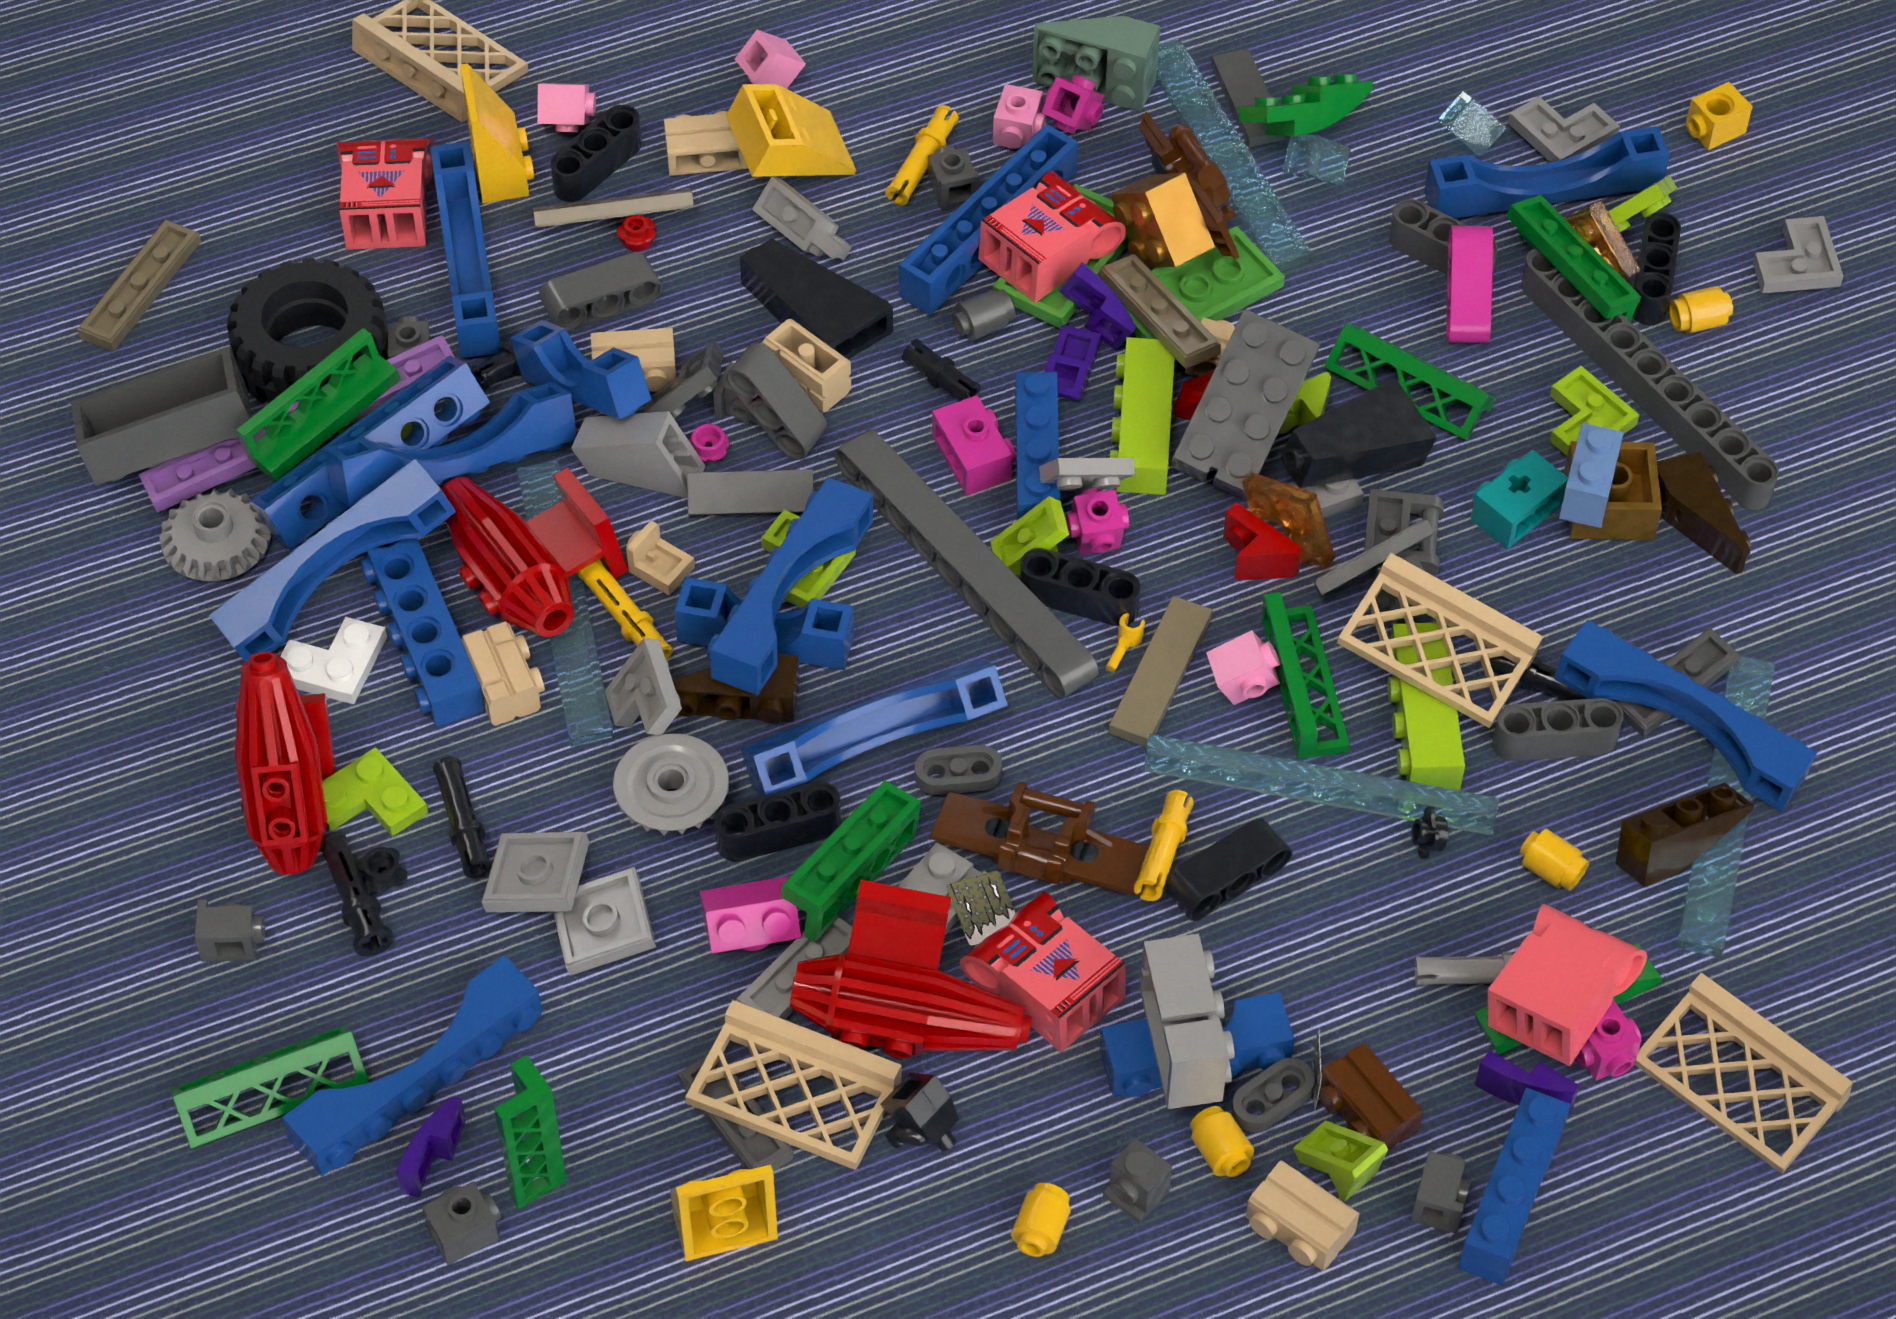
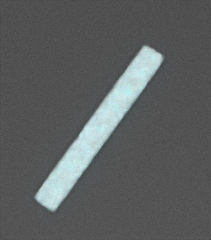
M1177 38L1160 43L1157 81L1183 124L1189 126L1204 149L1208 159L1214 161L1227 180L1226 183L1231 192L1228 195L1229 200L1260 251L1280 271L1309 263L1311 251L1181 40Z
M558 461L517 468L527 521L562 501L553 477L560 472ZM575 573L569 577L574 609L573 620L562 633L550 637L571 746L614 739L582 579Z
M1740 656L1739 663L1728 671L1724 697L1746 712L1765 720L1775 663ZM1714 746L1706 789L1725 782L1751 802L1752 794L1743 790L1735 771L1723 754ZM1748 815L1692 862L1676 948L1719 958L1722 957Z
M1149 734L1146 747V772L1411 821L1421 819L1425 808L1430 806L1434 807L1435 816H1444L1446 818L1448 828L1492 835L1498 810L1499 798L1159 735Z

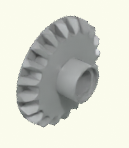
M213 488L211 494L201 495L197 492L194 499L190 501L182 499L178 509H170L168 520L162 522V534L159 538L166 561L178 573L200 581H221L236 577L257 564L268 549L271 533L250 503L251 499L247 493L239 496L231 488L226 493H219Z
M662 734L639 742L625 753L614 773L613 790L620 811L629 817L631 824L637 822L643 826L646 832L650 829H656L664 836L668 831L675 830L683 835L687 828L695 826L700 829L703 821L708 818L714 819L718 808L724 807L727 792H729V775L723 758L708 743L684 734ZM668 789H677L675 791H666Z

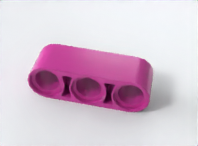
M1450 226L1446 309V339L1448 343H1489L1493 267L1492 226Z

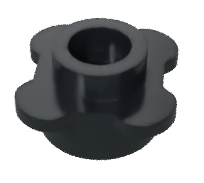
M1430 806L1425 808L1421 819L1414 820L1411 828V839L1414 845L1419 846L1418 855L1421 859H1427L1430 851H1443L1448 841L1449 829L1446 818L1444 816H1435V809Z
M378 847L370 850L358 860L357 866L360 873H363L365 876V886L369 893L377 894L383 888L393 884L399 886L407 881V871L401 868L399 864L400 854L398 850ZM381 869H386V872L379 873L378 871Z

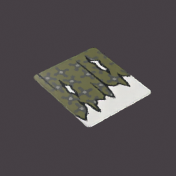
M992 871L947 885V890L950 897H952L951 900L969 945L979 944L990 934L1008 925L1015 915V910L999 871Z
M1319 1028L1312 1059V1070L1315 1076L1313 1088L1314 1113L1321 1084Z

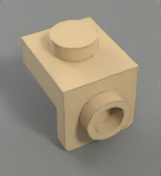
M652 520L641 531H636L628 540L626 552L629 572L669 596L695 568L694 557L661 539L659 524Z

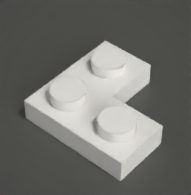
M345 617L329 650L289 639L280 657L286 660L297 689L314 694L325 693L328 698L355 704L387 639L386 629L382 626Z

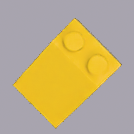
M468 63L460 64L470 142L482 203L529 196L527 180L534 179L531 156L523 157L522 151L528 150L525 127L517 128L515 114L512 109Z
M771 1165L750 1170L739 1169L728 1175L704 1181L693 1180L670 1190L673 1215L685 1261L778 1239L774 1175Z

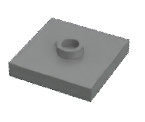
M586 832L501 833L482 899L485 912L571 911L589 846Z
M635 867L578 885L572 910L553 912L565 966L570 976L656 948L639 874Z

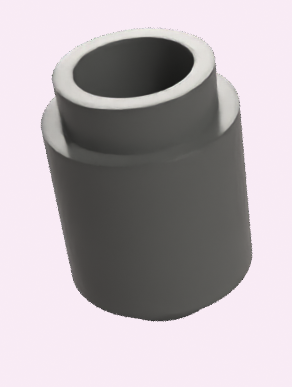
M990 289L957 303L955 313L952 315V321L957 333L961 337L966 336L970 341H974L1007 327L1008 321L1015 318V309L1005 290L995 291Z

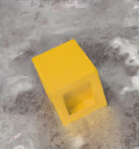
M1727 82L1691 99L1685 126L1694 138H1697L1707 150H1710L1746 133L1753 106L1730 82Z

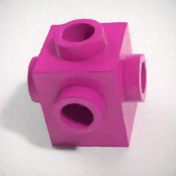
M1074 74L1072 80L1056 76L1054 83L1046 94L1045 105L1041 113L1054 118L1053 125L1069 133L1075 134L1076 129L1090 131L1091 126L1096 125L1104 110L1102 101L1105 95L1093 90L1096 83L1082 76Z
M1090 489L1082 492L1079 496H1074L1071 512L1066 513L1069 537L1075 538L1079 555L1103 553L1119 549L1124 529L1129 528V516L1125 503H1118L1116 491Z
M1614 999L1575 1058L1580 1067L1588 1069L1595 1081L1610 1074L1612 1077H1617L1629 1071L1635 1064L1642 1041L1637 1024L1633 1019L1625 1017Z

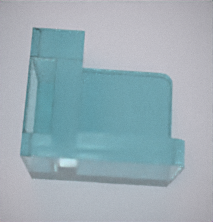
M1464 90L1438 118V121L1478 156H1482L1506 130L1502 123Z
M1318 135L1291 136L1283 173L1297 177L1317 178L1334 185H1342L1351 147Z

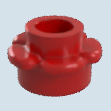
M632 215L622 221V225L618 226L617 236L622 240V244L626 249L633 252L644 251L652 245L656 236L655 224L648 217Z

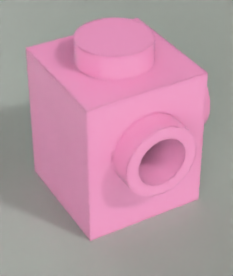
M760 30L755 31L735 58V61L748 75L747 77L752 84H778L786 89L806 65L787 40Z
M538 84L537 123L555 124V131L579 132V125L588 124L589 116H595L596 95L595 93H589V84Z
M1005 84L994 115L993 144L1021 149L1046 125V115L1041 113L1043 110V91Z
M1253 630L1206 652L1218 688L1233 705L1248 698L1259 697L1267 689L1280 684L1275 667L1280 665L1278 655L1269 641L1263 643Z

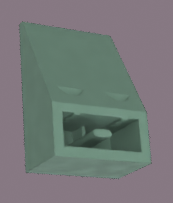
M1126 16L1036 23L1034 26L1032 82L1050 87L1054 83L1056 76L1072 80L1074 74L1095 82L1093 90L1105 95L1103 98L1104 102L1142 112L1157 80L1160 26Z

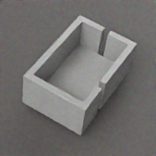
M1199 933L1144 941L1140 993L1167 1109L1223 1101L1225 1083L1231 1082L1232 1079L1229 1059H1234L1235 1053L1231 1032L1223 1031L1220 1019L1224 1018L1222 994L1220 990L1213 991L1210 978H1214L1215 975L1211 951H1203Z

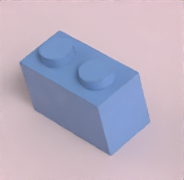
M1582 423L1559 519L1598 528L1602 527L1624 432Z

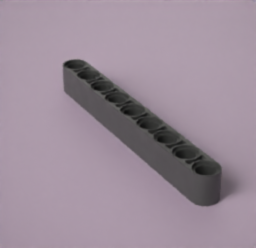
M1537 248L1530 250L1526 256L1521 282L1525 295L1687 454L1701 451L1708 466H1712L1715 469L1718 484L1738 504L1750 510L1766 508L1772 499L1779 475L1776 463L1623 314L1605 319Z
M869 429L834 450L835 461L844 476L855 487L873 493V506L1056 697L1063 699L1098 677L1097 663L1086 647L876 431Z

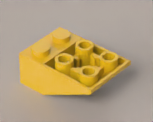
M778 84L742 85L726 114V118L752 177L855 175L857 170L829 110Z

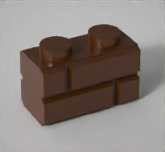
M1360 1044L1347 1052L1343 1058L1336 1059L1321 1071V1084L1318 1095L1320 1101L1330 1113L1338 1112L1346 1121L1348 1129L1385 1142L1388 1151L1395 1147L1398 1142H1403L1420 1129L1423 1110L1366 1044Z

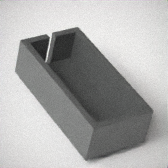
M1244 308L1173 456L1171 467L1205 482L1210 468L1217 470V474L1212 486L1246 502L1312 365L1320 343Z
M229 346L71 401L76 447L95 486L108 481H118L130 473L148 467H158L170 459L185 454L198 453L210 445L225 440L238 439L239 436L236 429L252 417L247 386Z

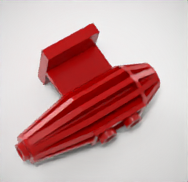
M568 467L553 476L562 501L527 522L471 479L459 477L448 481L441 490L456 510L445 522L463 564L462 567L458 568V572L470 591L475 588L478 589L480 592L477 594L478 599L490 617L497 614L502 622L506 621L510 625H516L542 637H553L566 630L574 617L569 583L570 576L599 559L614 579L628 572L609 517Z
M259 652L253 654L241 667L239 701H236L235 707L237 728L234 753L247 834L273 871L280 874H296L308 870L314 865L328 823L323 780L336 773L326 694L299 695L286 660L272 652Z
M861 880L848 951L799 961L789 1005L790 1008L825 1029V1031L831 1034L833 1039L862 1050L866 1049V1046L884 1049L886 1055L899 1059H909L912 1055L921 1056L922 1051H1016L1018 1042L1027 1043L1032 1016L1023 1015L1025 1005L938 970L952 897Z

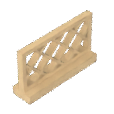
M403 0L374 18H370L363 13L352 19L353 51L462 123L467 120L460 64H484L485 69L473 70L494 92H497L528 72L527 62L432 0ZM416 8H420L429 16L407 14ZM385 26L402 27V32H392ZM407 27L430 28V33L407 32ZM434 28H450L457 34L434 33ZM411 44L430 45V50H419ZM434 45L457 46V51L434 50ZM461 46H478L484 52L462 51ZM439 62L457 63V68H446ZM489 64H505L510 68L507 70H490Z
M1390 553L1383 563L1379 575L1339 635L1337 644L1490 728L1521 676L1535 658L1543 636ZM1381 589L1397 597L1401 609L1380 613L1375 598ZM1370 608L1372 614L1365 615ZM1428 614L1436 619L1439 630L1418 634L1412 616ZM1404 618L1409 636L1388 639L1383 622ZM1375 624L1380 641L1366 644L1353 637L1352 634L1359 626ZM1466 635L1474 640L1477 651L1456 655L1450 637ZM1442 639L1448 657L1427 661L1421 643ZM1413 645L1418 663L1404 665L1396 661L1392 649ZM1504 656L1516 663L1517 666L1512 673L1494 676L1489 658ZM1480 660L1486 678L1465 682L1459 664ZM1451 666L1457 684L1441 686L1433 681L1430 670ZM1505 684L1500 692L1498 685ZM1489 687L1494 700L1490 710L1486 711L1472 703L1468 691Z
M1700 973L1692 982L1687 995L1639 1049L1634 1064L1781 1174L1785 1172L1835 1111L1838 1112L1847 1102L1853 1083L1703 973ZM1691 1009L1706 1020L1708 1033L1681 1036L1679 1021ZM1714 1027L1721 1032L1714 1033ZM1674 1028L1675 1036L1666 1037ZM1735 1041L1743 1047L1745 1061L1719 1063L1716 1042ZM1709 1043L1712 1064L1686 1066L1683 1045ZM1677 1046L1679 1067L1660 1068L1648 1057L1657 1047ZM1751 1054H1753L1759 1060H1752ZM1772 1068L1781 1075L1783 1089L1757 1091L1753 1070ZM1747 1070L1750 1091L1724 1094L1720 1073ZM1714 1073L1717 1094L1698 1096L1689 1089L1688 1075ZM1681 1076L1682 1083L1674 1077ZM1789 1081L1796 1087L1790 1088ZM1810 1096L1823 1105V1108L1815 1117L1795 1119L1791 1097ZM1785 1098L1788 1119L1761 1122L1758 1100ZM1752 1101L1755 1122L1736 1124L1727 1117L1725 1103ZM1711 1104H1718L1719 1110H1717ZM1796 1128H1805L1803 1132L1799 1136H1797ZM1789 1129L1792 1145L1781 1157L1765 1145L1763 1131ZM1748 1132H1756L1757 1139Z
M732 1000L725 1013V1024L685 1099L688 1105L856 1170L885 1114V1110L880 1104L893 1090H897V1086L901 1083L902 1065ZM731 1040L748 1047L752 1057L728 1065L723 1052ZM779 1059L790 1063L794 1073L772 1081L769 1080L763 1066ZM718 1061H719L721 1067L715 1069V1067H716V1065H717V1063H718ZM756 1067L763 1084L739 1092L732 1075ZM819 1076H824L833 1081L836 1090L813 1098L806 1084L807 1080ZM726 1078L732 1092L731 1095L719 1099H713L702 1094L707 1083ZM799 1084L805 1100L781 1108L774 1091ZM862 1092L878 1097L874 1108L858 1114L854 1113L848 1097ZM768 1094L775 1110L757 1116L747 1112L744 1102ZM841 1100L848 1117L824 1125L817 1108ZM810 1110L817 1126L816 1128L802 1133L790 1129L786 1118ZM866 1122V1124H865V1126H864V1128H863V1130H862L861 1127H860V1124ZM853 1127L858 1140L852 1152L833 1146L829 1137L830 1134Z

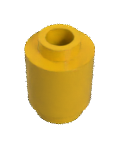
M1719 286L1679 294L1677 299L1671 300L1669 303V315L1673 328L1677 332L1685 331L1687 334L1724 326L1728 322V316L1733 314L1731 297L1727 292H1723Z
M1547 828L1540 834L1533 831L1527 837L1519 852L1524 856L1522 866L1557 889L1564 887L1568 891L1573 890L1579 883L1590 863L1582 857L1583 852Z
M1212 1106L1204 1109L1192 1119L1190 1123L1192 1141L1216 1176L1235 1177L1248 1169L1251 1164V1158L1254 1155V1148L1229 1112H1224L1219 1106Z
M1038 1183L1034 1186L1033 1190L1026 1194L1011 1232V1236L1017 1243L1020 1251L1033 1257H1041L1044 1254L1055 1252L1071 1211L1069 1206L1070 1197L1065 1190L1054 1184Z

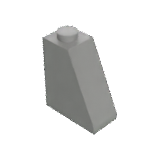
M669 411L636 413L621 419L609 415L585 417L571 448L590 476L688 498L687 473L703 472L705 469V464L701 461V458Z

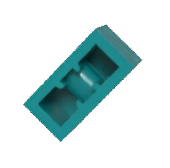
M1532 449L1520 460L1515 458L1510 461L1502 471V474L1492 482L1485 481L1477 488L1472 498L1474 504L1471 520L1506 549H1509L1562 506L1568 477Z

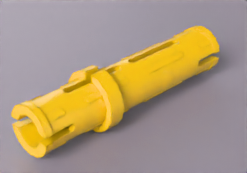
M946 105L938 106L927 127L922 128L916 135L915 146L891 184L885 190L889 200L893 198L896 191L900 190L893 203L897 205H906L910 196L928 169V155H933L937 149L947 145L946 138L959 120L955 110L948 119L944 120L951 107Z
M600 559L577 573L622 627L621 634L627 641H633L638 647L643 638L658 639L665 659L667 660L671 656L673 648L653 626V618L648 612L641 611L622 586L603 566ZM605 587H607V589L611 592V594L616 598V600L619 602V605H618V604L616 603V601L611 597V595L606 591ZM630 618H631V619L639 626V628L644 632L645 637H644V635L641 633V631L634 625V623L630 620Z
M1170 791L1166 796L1159 818L1156 817L1151 828L1152 841L1146 853L1139 877L1134 884L1136 895L1141 892L1143 884H1145L1140 896L1143 900L1156 901L1162 896L1165 881L1177 847L1186 838L1188 831L1186 822L1193 808L1194 801L1190 796L1187 798L1185 806H1183L1188 795L1185 791Z

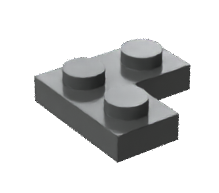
M713 340L683 362L679 377L652 395L651 401L645 404L643 413L669 411L672 417L676 418L686 408L685 402L695 395L698 398H702L709 394L718 385L717 379L722 370L721 364L724 356V351L716 341Z

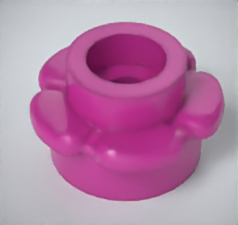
M704 424L697 427L689 439L702 462L721 460L726 455V449L729 447L728 437L720 427L713 424Z

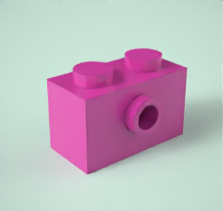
M978 395L932 411V437L966 496L1011 481L1012 462L1016 461V454L1011 441L1008 438H1002L998 431V422L994 412L990 408L985 409Z
M789 876L700 891L705 931L711 953L736 949L757 951L767 947L770 943L801 938L797 906L781 897L782 885L789 879Z

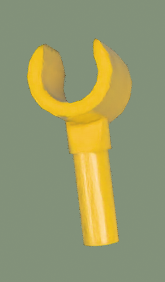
M1126 613L1120 617L1117 634L1118 642L1106 665L1108 671L1115 672L1129 647L1138 646L1142 642L1145 620L1142 619L1138 627L1131 628L1127 626L1129 614Z

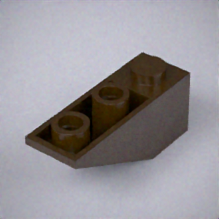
M1701 451L1657 461L1662 506L1661 516L1663 520L1736 575L1741 574L1747 555L1751 552V544L1747 533L1744 530H1740L1734 518V508L1728 498H1724L1718 486V477L1715 469L1712 466H1708Z
M777 654L778 666L758 696L712 679L711 667L673 679L682 707L678 715L682 717L693 715L712 716L724 720H734L737 718L762 720L767 723H794L800 681L799 656Z
M1724 782L1624 819L1621 824L1615 864L1644 887L1677 875L1750 814L1754 809V804Z

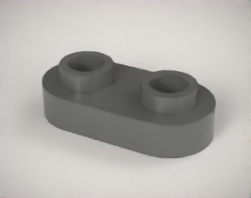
M986 745L930 749L920 754L915 761V782L922 791L931 795L948 794L949 791L954 793L986 791L995 787L1001 780L1002 758L995 749ZM978 770H982V771H985L986 773H985V774H977V775H976L974 772H975V771H978ZM934 774H939V775H941V776H943V777H942V778H933V777H930V776H931V775H934Z
M1284 1058L1242 1085L1233 1096L1231 1109L1232 1116L1239 1127L1255 1133L1266 1131L1304 1105L1313 1093L1315 1082L1313 1070L1306 1062L1300 1059ZM1288 1083L1294 1084L1298 1089L1289 1091L1283 1085ZM1251 1108L1259 1109L1262 1112V1114L1251 1115L1247 1112V1110Z

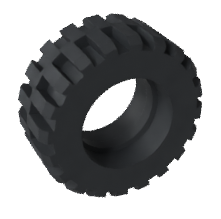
M302 258L301 263L292 264L290 260L280 263V268L275 270L268 268L258 274L257 281L250 280L241 289L242 296L237 295L230 307L231 313L227 318V329L233 357L247 389L250 390V394L263 403L266 400L268 404L362 328L372 334L379 355L388 360V331L383 303L379 293L375 291L374 285L366 277L359 276L358 271L346 265L340 268L339 263L336 261L325 259L323 263H319L314 258ZM327 326L339 330L331 339L314 346L292 347L279 343L284 336L302 327ZM363 348L353 355L350 364L365 353ZM329 374L322 380L319 389L329 382L332 374Z

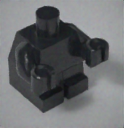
M910 1072L897 1086L898 1089L893 1090L880 1104L885 1112L890 1114L897 1122L885 1136L894 1148L902 1147L905 1144L919 1147L931 1144L937 1145L941 1151H947L956 1143L955 1137L949 1130L959 1120L952 1098L936 1075Z

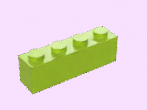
M1127 337L1125 354L1117 353L1116 378H1124L1123 385H1115L1113 410H1121V418L1113 417L1111 442H1119V450H1110V458H1134L1135 475L1121 480L1120 487L1116 488V492L1166 495L1175 357L1158 339Z
M1437 622L1415 623L1418 634L1439 630ZM1406 623L1393 624L1390 639L1409 636ZM1442 639L1421 643L1427 661L1448 657ZM1413 645L1392 649L1396 661L1404 665L1418 663ZM1451 666L1430 670L1434 682L1441 686L1453 685ZM1392 674V677H1388L1387 681L1389 703L1396 702L1397 712H1394L1392 715V732L1394 739L1401 738L1402 749L1397 750V770L1399 775H1406L1408 792L1460 790L1465 762L1457 710Z

